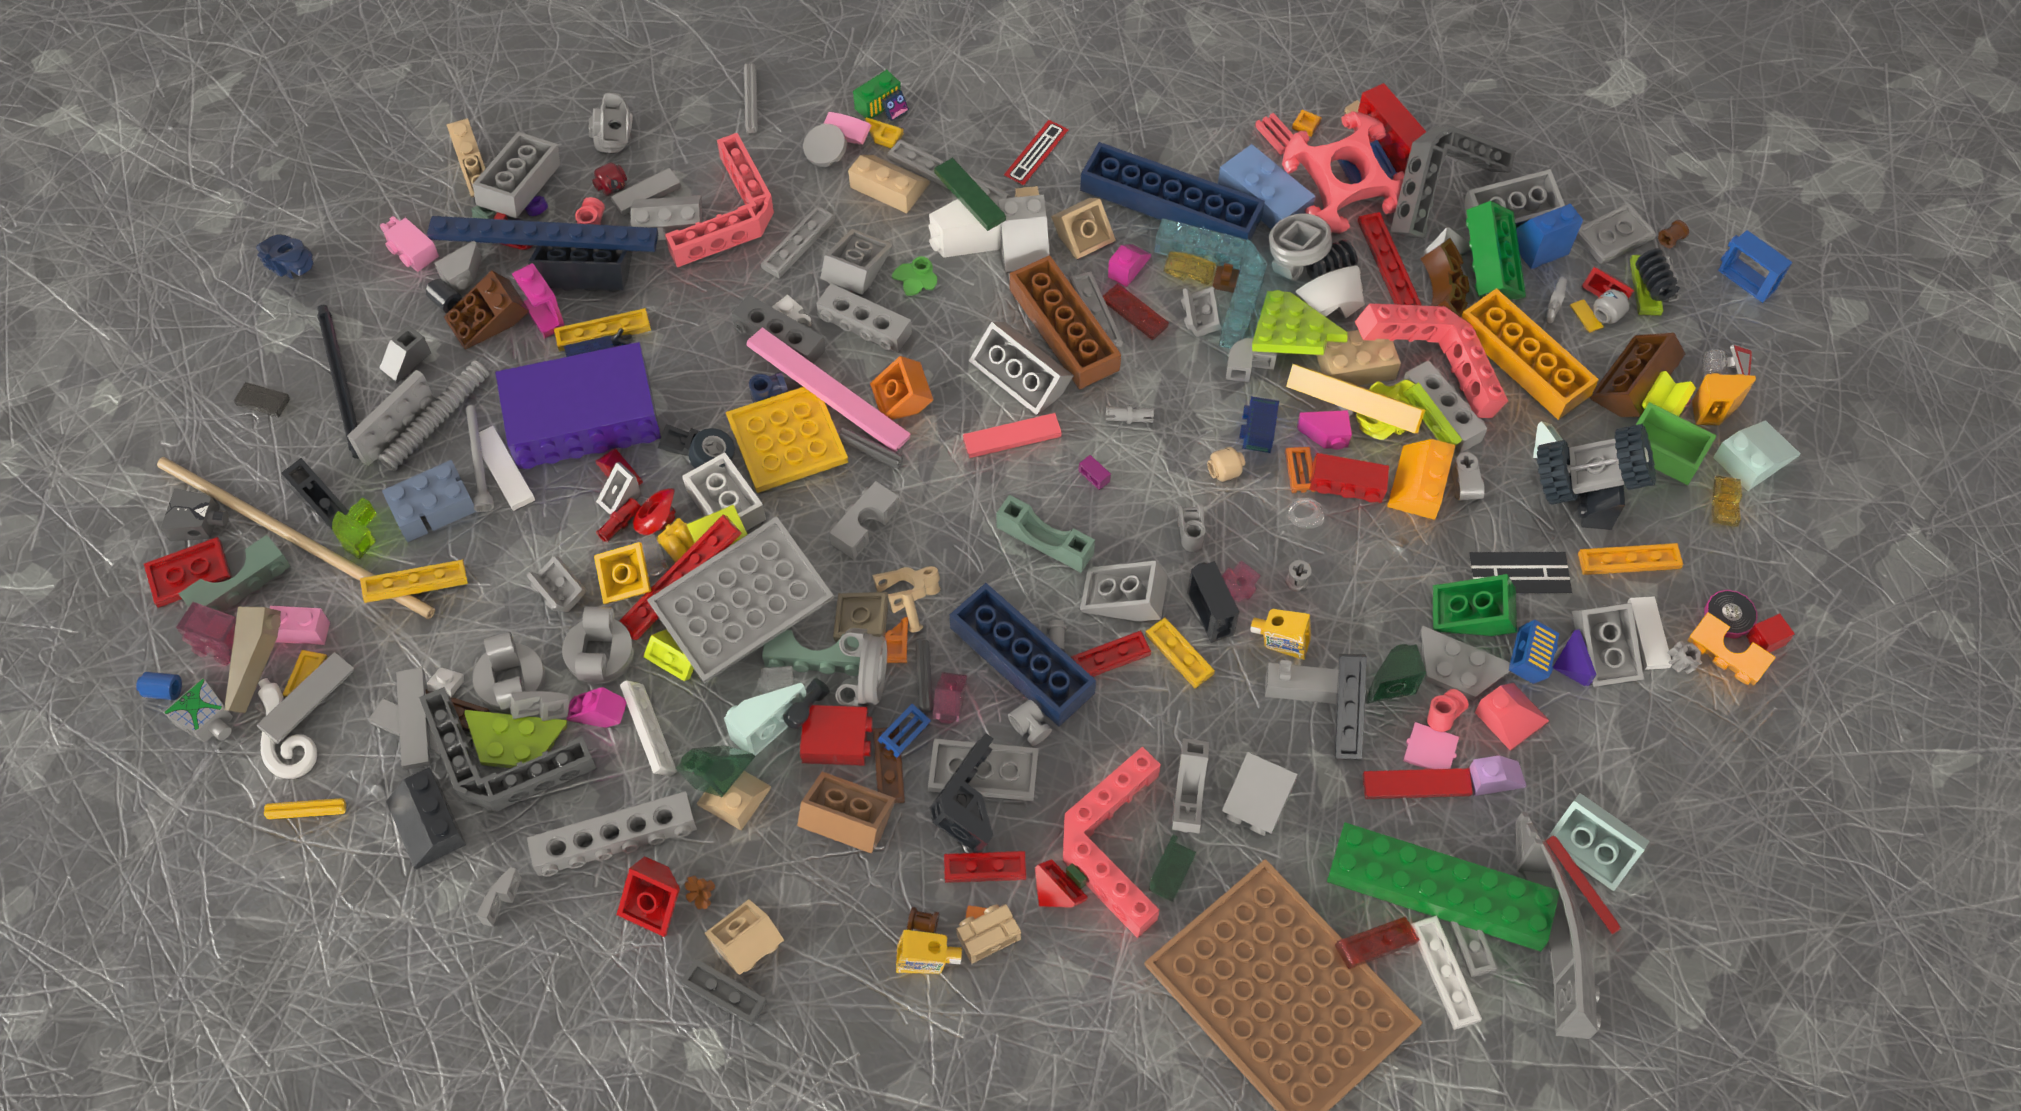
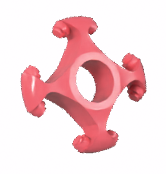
M1354 111L1345 114L1342 117V123L1348 129L1353 128L1355 133L1338 142L1313 147L1307 145L1309 136L1306 131L1297 132L1289 141L1282 161V166L1288 174L1296 171L1299 163L1306 168L1319 189L1324 209L1321 210L1320 207L1313 205L1305 209V214H1312L1322 218L1329 224L1331 233L1341 234L1350 228L1348 220L1342 216L1339 217L1337 211L1354 201L1384 197V203L1382 204L1384 213H1394L1405 175L1404 171L1398 172L1391 180L1382 170L1374 156L1368 135L1370 134L1371 138L1376 140L1385 137L1386 130L1383 123L1369 115ZM1340 159L1350 161L1360 171L1361 182L1346 184L1336 179L1331 171L1330 163Z

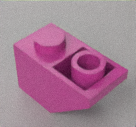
M600 687L574 696L569 702V712L566 720L607 728L621 723L627 703L625 698L604 687Z

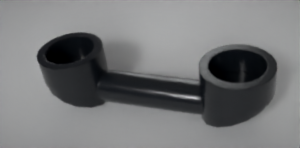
M814 678L807 686V696L802 702L794 703L783 715L787 726L798 729L809 717V708L815 701H822L830 692L824 682Z

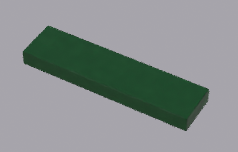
M954 158L934 168V173L987 231L1006 221L1005 213Z

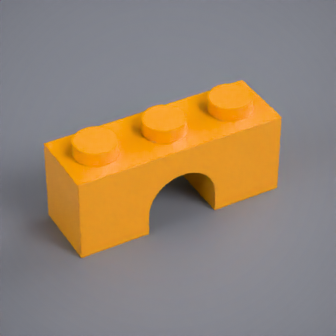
M1708 612L1687 641L1692 642L1701 651V655L1706 653L1712 657V662L1721 669L1726 670L1728 668L1736 673L1735 678L1746 685L1749 683L1755 685L1776 657L1754 642L1743 653L1730 652L1723 642L1724 635L1730 626Z

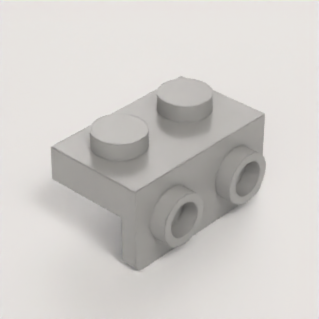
M1210 287L1191 294L1188 288H1184V298H1181V302L1187 313V316L1184 317L1187 329L1192 330L1196 337L1223 329L1215 288Z
M553 556L538 574L529 572L526 575L532 582L530 584L531 587L545 597V604L553 611L560 610L568 613L587 593L586 588L564 562L556 556Z

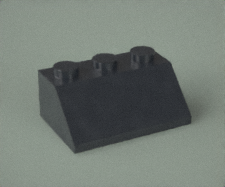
M1624 485L1578 493L1577 496L1580 497L1581 502L1579 503L1577 514L1578 518H1581L1583 528L1612 530L1625 506Z
M430 767L405 778L386 800L415 870L466 845L438 779Z

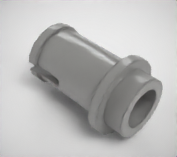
M1052 620L1047 626L1049 639L1065 652L1064 632L1067 630V626L1064 625L1062 620Z

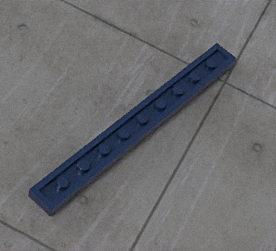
M431 216L427 236L430 240L655 252L659 235L657 228L445 216Z

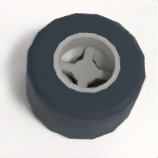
M703 429L694 437L689 448L688 457L695 469L724 452L732 461L735 455V445L733 439L721 429Z

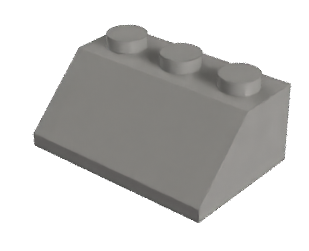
M701 195L633 200L631 206V226L657 228L659 233L658 240H666V233L677 229L680 231L694 226L697 222H703Z

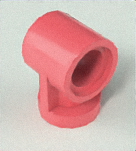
M585 198L581 208L575 213L577 224L601 225L600 222L605 209L604 203L597 198Z
M1450 689L1444 695L1434 697L1431 701L1427 717L1428 725L1433 730L1439 732L1450 730L1454 720L1468 708L1467 698L1456 689Z

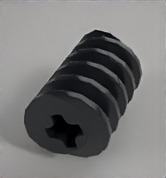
M1343 239L1338 243L1335 242L1323 259L1306 265L1307 273L1314 280L1318 276L1320 277L1342 267H1350V264L1356 266L1358 264L1356 251L1347 240Z
M1660 248L1645 252L1638 258L1635 264L1640 276L1643 278L1647 291L1650 292V297L1655 301L1667 300L1673 297L1680 289L1679 286H1675L1677 279L1673 277V271L1669 270L1670 265L1665 263L1666 257L1662 255L1663 251Z

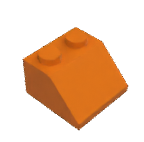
M899 356L870 382L879 411L891 420L918 414L934 400L921 362Z

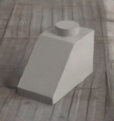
M472 241L434 264L440 278L456 292H459L474 283L482 257L476 242Z

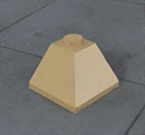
M727 761L699 799L697 805L737 829L742 830L770 791L771 786Z

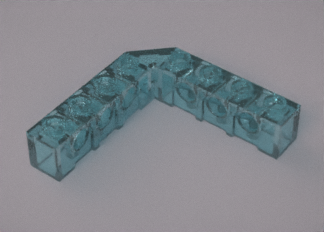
M1162 218L1156 235L1155 253L1182 257L1186 261L1193 260L1205 263L1210 267L1212 265L1224 267V263L1232 264L1233 269L1240 270L1219 342V346L1231 349L1236 342L1246 339L1264 282L1267 262L1251 240Z

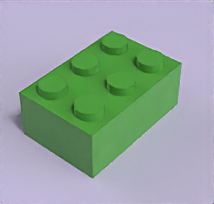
M1650 402L1636 424H1643L1646 428L1653 452L1654 468L1686 485H1689L1717 436Z

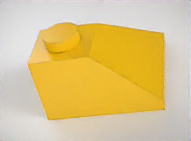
M641 542L594 555L603 604L651 592Z

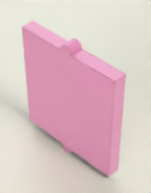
M1415 722L1411 736L1406 741L1408 746L1403 761L1425 769H1450L1452 761L1457 756L1455 750L1459 737L1446 732L1435 731L1431 727Z

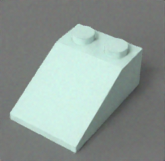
M1765 420L1742 429L1723 441L1713 458L1749 491L1793 461L1801 453Z
M798 683L744 700L739 705L731 707L724 717L730 739L747 756L753 759L788 727L784 722L783 715L791 705L802 702L807 696L805 686L802 683Z

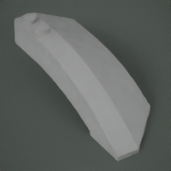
M1521 812L1515 821L1517 872L1523 873L1525 880L1557 889L1560 892L1547 943L1554 980L1556 1036L1590 1039L1601 1027L1600 1013L1596 1012V1003L1599 1001L1600 991L1599 986L1595 985L1591 948L1584 921L1562 866L1528 813Z

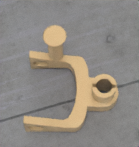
M930 566L914 571L909 567H904L895 571L872 575L877 592H882L903 580L914 586L912 590L888 594L893 613L905 607L910 624L908 630L910 632L920 631L923 625L919 623L914 601L923 598L926 594L935 595L940 592L938 569ZM886 579L885 583L880 585L878 584L879 581ZM902 599L901 602L894 604L895 600Z

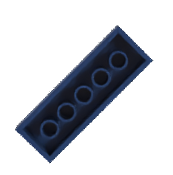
M987 583L982 585L949 614L950 629L1027 699L1032 700L1058 727L1095 694L1096 680Z

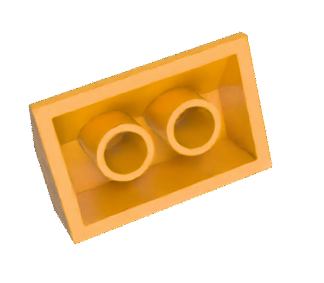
M1434 439L1403 445L1387 507L1435 520L1441 506L1455 445Z

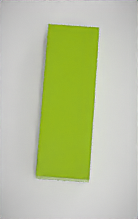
M1632 255L1630 265L1638 315L1661 316L1663 313L1662 301H1655L1650 297V292L1647 291L1643 278L1640 276L1635 265L1641 255Z
M1419 382L1403 392V395L1411 405L1425 409L1422 420L1438 441L1457 445L1462 441L1461 437Z

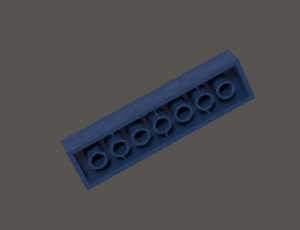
M1098 142L1081 172L1080 191L1243 250L1247 249L1263 215L1265 201L1101 142Z

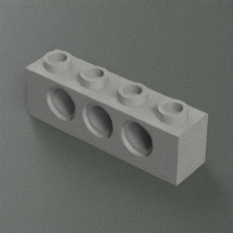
M834 284L828 286L816 303L818 317L823 321L831 322L841 327L844 331L853 332L866 341L879 344L886 350L899 353L912 334L911 319Z
M1429 360L1405 373L1404 380H1409L1414 384L1419 382L1461 437L1462 441L1455 445V449L1459 454L1483 441L1487 431L1484 421L1476 416L1471 410L1470 405L1463 401L1457 394L1454 386L1445 380L1440 370L1434 367Z

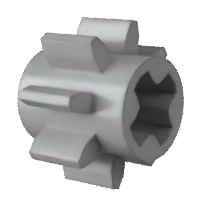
M1680 641L1668 651V654L1671 655L1669 664H1672V668L1677 670L1678 673L1685 670L1687 674H1690L1696 670V667L1702 664V661L1699 660L1701 651L1692 642L1685 645L1683 641Z

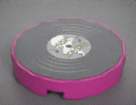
M1718 591L1710 597L1704 607V617L1709 612L1730 626L1724 635L1727 638L1735 639L1747 635L1757 622V610L1754 603L1747 596L1737 591Z

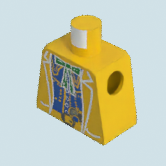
M1271 609L1267 620L1253 618L1251 632L1264 635V645L1267 649L1305 660L1311 641L1310 614Z
M903 930L897 945L896 973L939 974L946 963H961L962 948L947 946L946 935Z

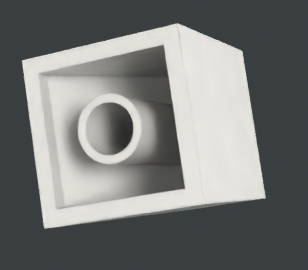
M959 199L929 214V230L931 235L929 242L933 250L938 251L943 258L993 251L1001 248V224L987 231Z

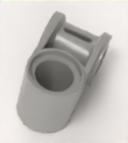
M1461 453L1458 455L1456 464L1452 468L1455 497L1458 501L1483 499L1485 489L1478 459L1472 453Z
M1198 504L1197 507L1177 505V523L1180 529L1182 547L1189 552L1199 551L1203 547L1205 537L1203 504Z

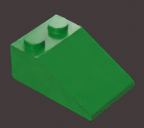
M1508 574L1433 585V630L1444 633L1483 636L1517 633L1516 588Z

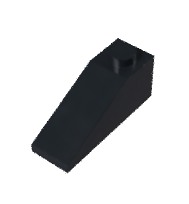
M302 458L281 472V479L331 530L351 515L349 510Z

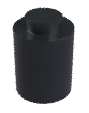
M443 279L432 280L426 287V296L445 313H448L462 299V296Z

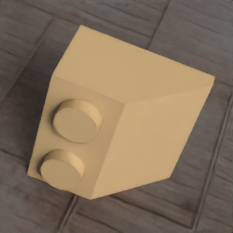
M1088 198L1051 216L1059 238L1076 259L1116 241L1100 198Z
M749 899L705 932L707 938L725 961L739 975L751 970L758 960L774 952L778 945L784 941L769 916Z

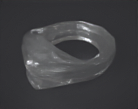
M1300 498L1289 506V520L1296 526L1304 529H1314L1322 525L1324 520L1323 509L1317 501L1311 498ZM1300 504H1308L1312 506L1314 513L1310 518H1297L1293 514L1294 509Z

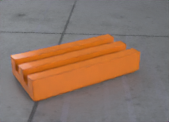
M1310 447L1286 448L1285 457L1291 492L1297 493V491H1301V493H1304L1310 489L1313 462ZM1292 453H1295L1300 484H1297ZM1300 453L1305 455L1309 483L1307 484L1305 483Z

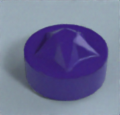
M535 196L525 207V210L529 216L540 215L548 208V203L543 196Z

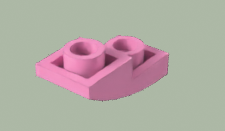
M829 112L824 121V124H833L839 127L845 135L847 143L863 145L871 128V125L865 121Z

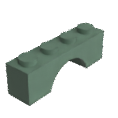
M1011 495L1007 497L996 513V528L1082 573L1094 555L1095 539L1074 528L1071 531H1060L1047 525L1034 513L1030 505Z
M267 535L245 549V564L241 571L233 578L219 583L199 579L178 593L203 625L216 619L219 614L231 606L237 605L243 598L259 590L265 583L281 575L286 569L291 567L284 555Z
M786 630L766 643L762 654L765 667H769L772 670H782L783 668L794 669L798 672L812 670L820 671L824 674L840 672L850 676L859 675L861 657L845 655L839 647L840 639L833 646L824 650L807 649L796 641L792 630ZM853 636L847 637V642L851 647H859L857 638Z

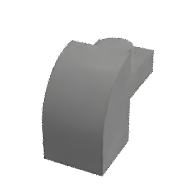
M1246 338L1236 342L1229 352L1225 380L1249 382L1252 367L1274 370L1277 353L1252 351L1253 338Z

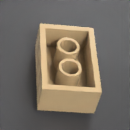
M1359 330L1348 331V342L1327 341L1324 355H1316L1323 374L1357 386L1376 383L1377 381L1396 380L1401 364L1393 341L1389 339L1363 340Z

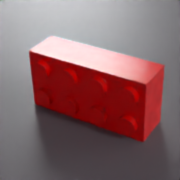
M1383 83L1362 93L1358 112L1369 115L1383 123L1386 136L1379 139L1378 142L1397 173L1404 171L1405 173L1412 143L1425 134L1426 131L1386 84ZM1370 134L1368 135L1370 143L1376 140L1375 138L1372 139Z

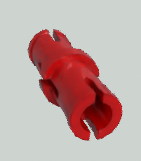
M629 498L617 512L613 511L610 514V519L596 531L598 537L608 543L621 528L625 529L628 526L627 522L637 513L641 507L635 499Z

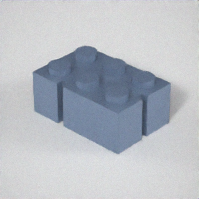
M452 460L382 490L407 543L428 534L420 518L421 516L425 515L434 531L477 512L474 510V504Z

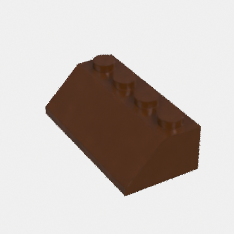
M1675 333L1635 335L1594 389L1590 399L1620 417H1640L1645 410L1642 407V402L1659 374L1667 371L1671 375L1686 355Z

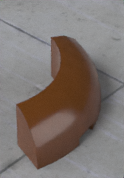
M1449 238L1420 259L1426 267L1432 283L1433 298L1431 306H1445L1461 317L1468 305L1466 294L1469 292L1468 276L1463 275L1461 265L1464 262L1452 239Z

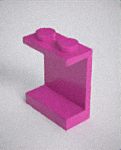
M532 263L513 272V278L528 298L524 300V303L530 310L528 314L544 338L555 334L554 328L565 326L555 295L535 265Z

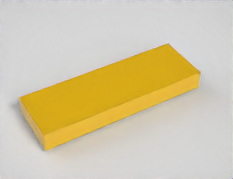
M1166 617L1146 630L1145 635L1195 689L1215 674V670Z

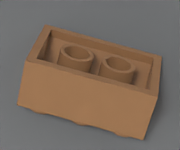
M821 772L801 801L797 826L872 854L883 835L896 798Z

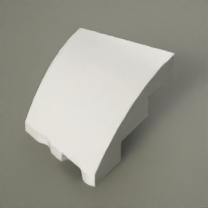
M1358 266L1345 267L1326 273L1295 291L1302 301L1325 317L1337 309L1347 318L1365 305L1362 294L1363 285L1360 278L1361 271Z

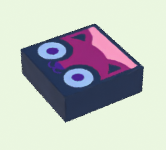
M896 90L881 100L887 118L891 121L909 111L904 95L900 90Z

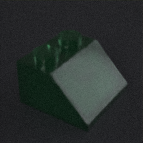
M1401 644L1391 649L1373 679L1366 697L1367 704L1417 694L1426 674L1417 644L1410 646Z
M725 745L692 748L683 755L680 764L675 769L694 789L723 797L756 756L753 753Z

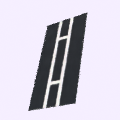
M1469 552L1473 579L1508 574L1516 588V594H1572L1566 552Z

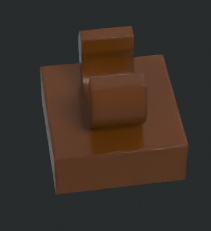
M1224 263V267L1217 265L1212 287L1215 290L1235 293L1240 270L1233 269L1232 264Z

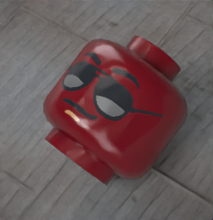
M613 162L596 168L594 171L595 178L592 179L595 189L598 192L602 191L607 196L622 190L627 181L623 168Z

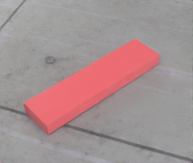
M1052 413L963 434V441L968 457L973 458L1061 437L1062 432L1056 414Z

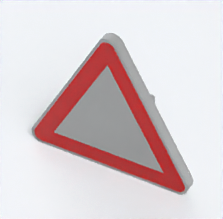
M1735 344L1731 345L1730 349L1733 357L1726 358L1727 367L1737 368L1738 374L1750 376L1752 350Z

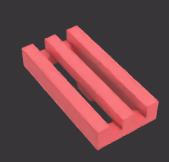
M1274 113L1270 114L1269 118L1267 116L1264 117L1263 121H1256L1255 127L1280 155L1284 154L1289 141L1293 137L1291 131Z

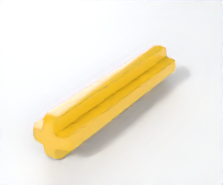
M343 798L268 803L264 807V816L267 819L337 815L344 814L347 805Z

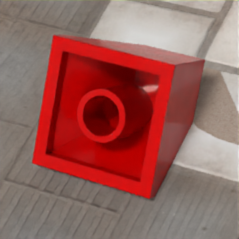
M646 856L631 866L616 915L665 937L680 890L669 867Z

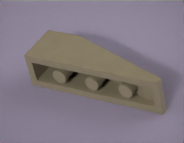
M238 607L224 710L246 713L277 640L281 624V611L266 607Z

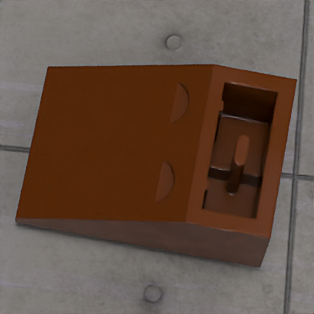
M491 270L444 318L462 347L466 350L513 327L530 310L510 280Z

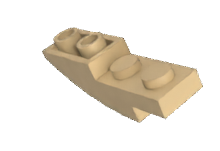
M467 118L446 125L471 198L475 197L473 183L483 173L485 166Z

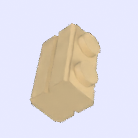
M998 904L990 906L984 911V915L976 919L973 916L961 921L960 927L957 928L958 939L972 964L1021 940V931L1006 904L1001 907Z

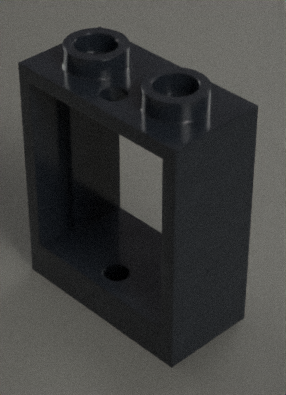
M1216 562L1197 564L1191 569L1187 594L1210 642L1213 643L1235 634L1239 610Z

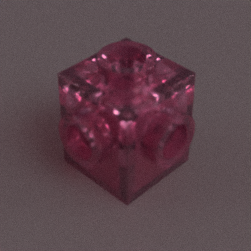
M1239 561L1233 569L1228 567L1222 574V577L1234 601L1240 602L1244 598L1247 600L1251 598L1257 590L1254 585L1261 575L1243 561Z

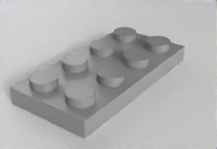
M415 370L347 435L362 463L369 466L374 460H377L379 455L391 443H395V439L399 438L400 434L407 427H411L410 424L415 422V419L420 417L427 407H431V403L435 399L424 374Z
M934 739L928 782L929 792L942 791L976 742ZM990 744L989 747L993 749L992 752L978 768L974 767L978 771L970 783L967 784L981 793L983 797L1034 801L1039 748Z

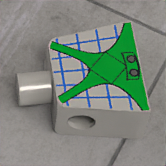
M204 678L198 681L163 712L175 726L202 742L208 741L213 735L218 740H224L232 731L227 725L233 717L232 714L224 710V703Z

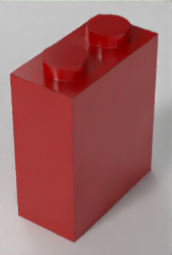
M812 705L809 708V717L802 725L800 744L802 764L865 766L866 756L870 757L871 741H867V733L872 732L873 717L868 716L867 707Z

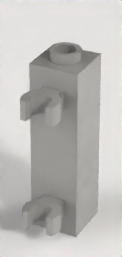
M1281 660L1280 664L1268 663L1265 677V697L1337 704L1338 669L1291 665L1292 661Z

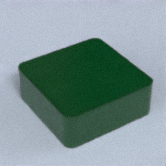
M1071 863L1066 868V874L1082 889L1086 886L1087 878Z

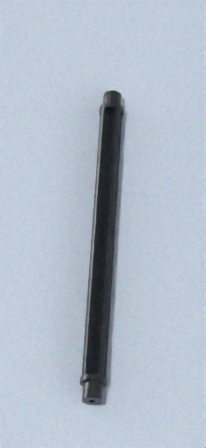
M320 305L317 307V318L322 332L348 448L352 453V457L359 459L347 437L358 424L332 315L327 305Z

